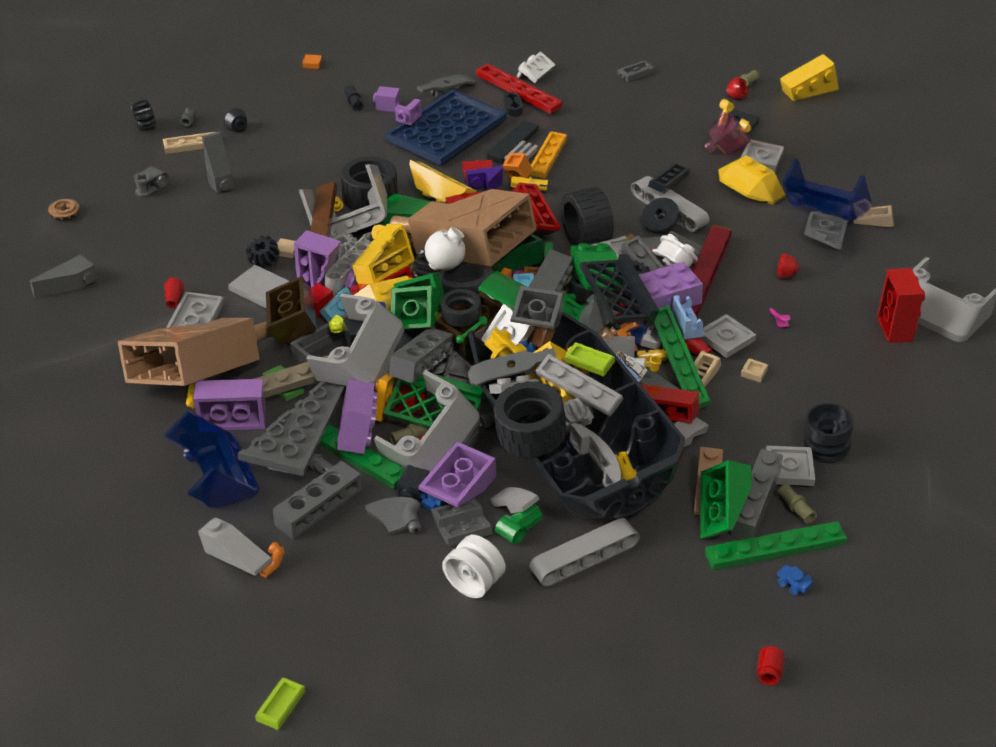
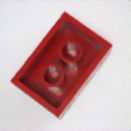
M912 268L887 269L877 318L888 343L913 342L914 333H917V321L921 317V304L925 300V291L921 289L919 279L915 276Z

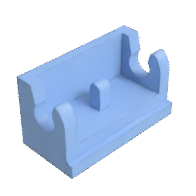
M679 295L673 296L672 313L683 338L704 337L703 322L701 319L697 320L691 308L692 301L690 297L687 296L686 303L681 305Z

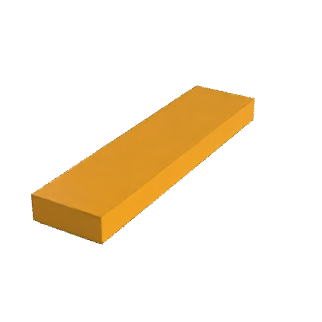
M550 131L531 164V176L546 178L567 141L566 134Z

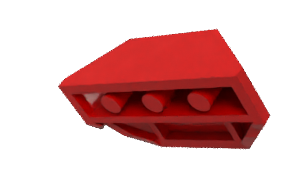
M519 183L512 192L530 194L536 230L532 234L549 235L560 231L561 226L537 184Z

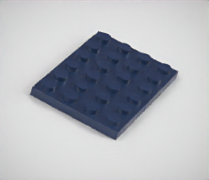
M452 89L423 108L422 116L412 125L401 123L387 132L385 140L442 165L507 119V112Z

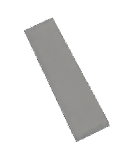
M550 354L545 357L535 370L536 374L608 416L613 414L623 400L622 395Z

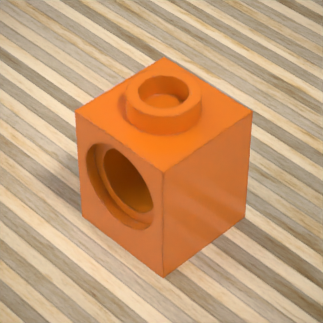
M509 153L503 164V168L510 181L513 176L528 178L532 171V166L525 153Z

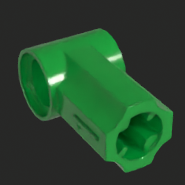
M533 504L524 512H517L511 517L509 515L502 516L496 524L495 531L513 545H517L523 540L526 532L542 520L543 514L540 512L539 507Z

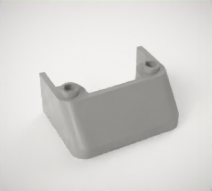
M365 165L373 186L368 192L370 205L338 217L334 211L330 236H336V233L343 234L344 232L348 235L379 224L386 219L387 192L377 165ZM300 189L299 192L309 222L312 224L315 206L313 191Z
M925 257L913 269L915 276L919 279L921 289L925 291V300L921 304V317L918 318L917 323L953 341L964 342L992 315L996 301V288L986 298L977 293L968 294L963 299L928 283L930 274L927 272L930 258Z
M341 293L340 298L349 319L364 321L351 347H337L331 351L328 358L308 355L306 359L317 381L347 386L348 379L374 383V386H376L377 380L381 378L404 332V326L398 317L373 298Z
M425 370L423 376L427 390L435 394L437 401L445 406L421 440L414 436H405L394 446L376 435L374 441L378 453L406 469L408 465L429 470L430 473L457 441L462 444L467 442L479 425L480 416L477 409L454 385Z

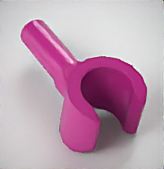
M773 308L769 309V312L776 319L777 327H789V315H780Z

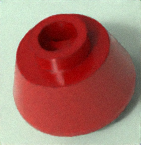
M737 76L728 83L726 92L733 99H745L748 94V87L745 80Z
M788 253L780 256L777 276L781 280L793 278L794 274H798L800 263H796V258Z

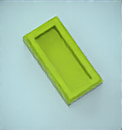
M576 342L564 356L566 363L604 376L615 362L614 356Z
M282 677L255 715L256 721L279 730L304 695L305 686Z

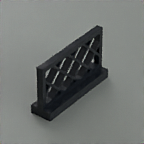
M619 254L617 260L580 263L579 267L611 324L643 321L646 326L654 324L659 309L627 254ZM614 267L615 273L606 268ZM589 269H594V270L598 271L599 273H598V274H595V273L589 271ZM601 274L612 278L611 281L602 277ZM616 280L618 282H621L623 287L614 283V281ZM596 281L606 285V288L597 285ZM612 288L620 293L618 295L612 291H609L608 289ZM624 294L626 296H629L631 301L622 297V295ZM604 295L607 296V297H609V298H611V299H614L615 301H614V302H611V301L605 299V298H604ZM617 302H620V303H622V304L628 306V308L625 309V308H623V307L617 305ZM630 309L636 310L639 314L631 312ZM612 310H615L623 315L615 316Z

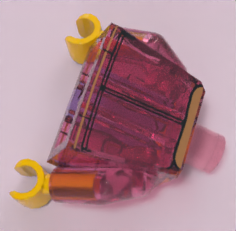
M723 99L720 102V108L723 109V112L720 113L716 125L709 130L712 140L704 144L709 153L719 148L723 154H728L751 142L747 134L751 130L749 122L744 119L738 122L731 113L728 114V112L734 109V105L728 100Z

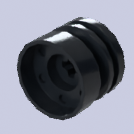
M821 403L809 409L806 414L804 447H811L813 459L821 462H836L848 455L851 448V435L853 431V416L851 412L844 406L836 403Z

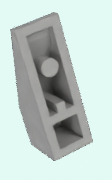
M216 517L198 531L205 553L256 576L272 562L270 556L232 524Z

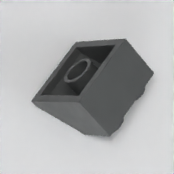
M520 286L510 322L555 329L559 326L563 313V292Z

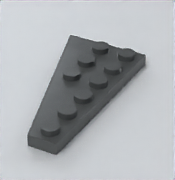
M321 381L309 391V395L304 400L300 399L291 411L287 410L266 428V432L260 438L256 437L251 441V445L246 450L242 449L238 453V460L304 476L343 396L342 393L346 390V386Z

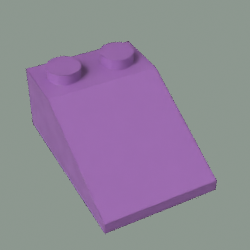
M457 441L418 486L419 490L458 508L484 492L496 478L495 458Z

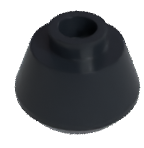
M240 108L228 111L224 118L226 128L232 131L244 130L247 126L246 113Z

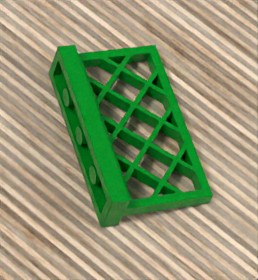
M436 375L454 385L470 403L475 404L474 407L479 411L480 406L483 405L485 400L481 387ZM424 376L419 377L413 383L398 378L383 414L385 417L429 429L433 424L432 418L438 416L444 408L437 401L435 394H433L434 397L426 401L421 400L419 394L428 391ZM404 384L411 386L413 391L402 396L400 388ZM416 396L419 404L408 408L405 400ZM402 402L406 409L399 413L391 411L392 407ZM437 402L440 409L429 414L425 406ZM423 408L426 416L419 419L412 416V412Z

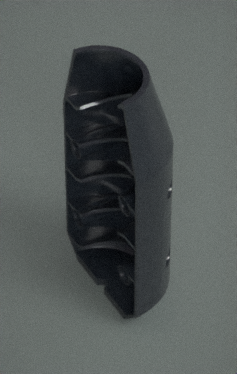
M563 311L559 326L554 329L551 342L566 350V352L576 342L614 356L615 362L604 376L588 370L587 376L623 397V400L611 416L591 406L594 418L585 428L599 436L610 447L614 455L619 456L618 453L626 451L632 468L637 471V474L632 480L626 481L622 479L604 487V472L590 454H574L569 450L567 440L570 437V433L568 431L564 441L560 443L558 448L548 454L531 457L530 460L567 511L572 515L586 520H603L633 515L655 502L662 495L663 490L668 484L671 483L682 457L685 437L601 336ZM473 330L468 331L475 365L482 361L490 360L493 352L476 339ZM523 372L503 378H511V380L516 379V376H522L526 374ZM497 379L481 384L482 392L493 408L495 407V400L498 399L500 393L490 394L489 384L497 383ZM527 415L515 422L530 424L544 419L545 416Z

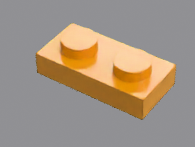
M389 373L379 378L375 386V390L378 392L375 420L380 422L386 418L383 413L394 389L395 377L390 376Z

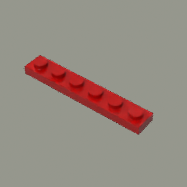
M488 63L476 69V76L507 92L518 93L522 100L547 113L552 114L562 108L563 101Z

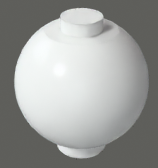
M451 227L449 231L440 230L428 238L425 244V256L432 269L448 271L461 264L465 256V244L462 241L464 234L459 229Z

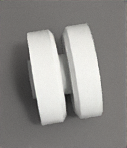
M469 535L458 544L456 549H453L443 560V571L449 582L459 592L471 598H480L504 574L505 562L497 548L481 536Z

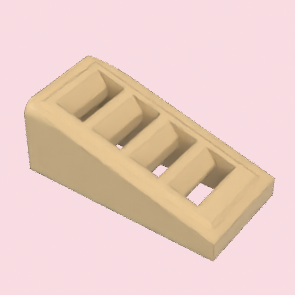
M892 205L856 209L853 212L854 224L894 227Z
M701 351L694 364L699 376L703 377L701 380L704 387L720 369L721 360L717 356Z

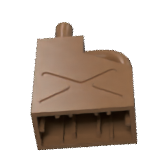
M490 189L451 204L431 201L411 217L395 215L390 220V224L404 223L406 232L412 236L416 254L420 250L425 249V244L433 233L440 230L449 231L451 227H455L464 234L462 241L465 244V256L462 262L485 266L495 264L536 230L530 194Z
M220 318L204 324L155 329L119 340L118 346L125 383L185 386L259 360L257 342L273 336L267 328V321L254 325L253 318Z

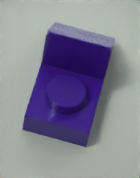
M502 166L466 170V186L472 189H497L502 184Z

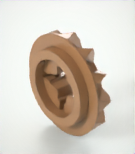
M71 199L55 201L48 208L50 217H53L55 220L61 219L62 221L64 219L70 220V217H75L80 212L79 204Z

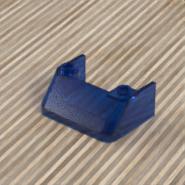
M795 158L782 181L787 199L791 205L842 217L847 221L855 220L869 211L872 205L864 175L860 176L853 191L848 192L806 181L799 160Z
M187 410L164 433L166 438L182 446L184 457L190 462L198 463L204 474L187 491L188 495L204 502L208 507L219 508L252 498L260 491L249 463L238 460V453L242 448L236 437L229 431Z

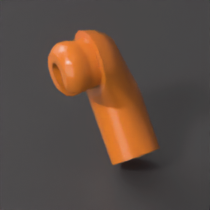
M278 542L272 543L268 548V552L272 554V562L259 572L264 578H267L279 568L285 549Z

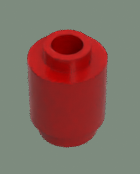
M768 646L760 650L757 675L761 683L776 685L782 678L785 654L781 649L775 646Z

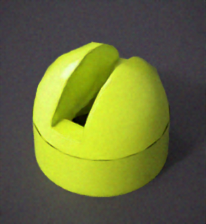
M335 315L329 321L330 331L337 334L344 330V319L339 315Z

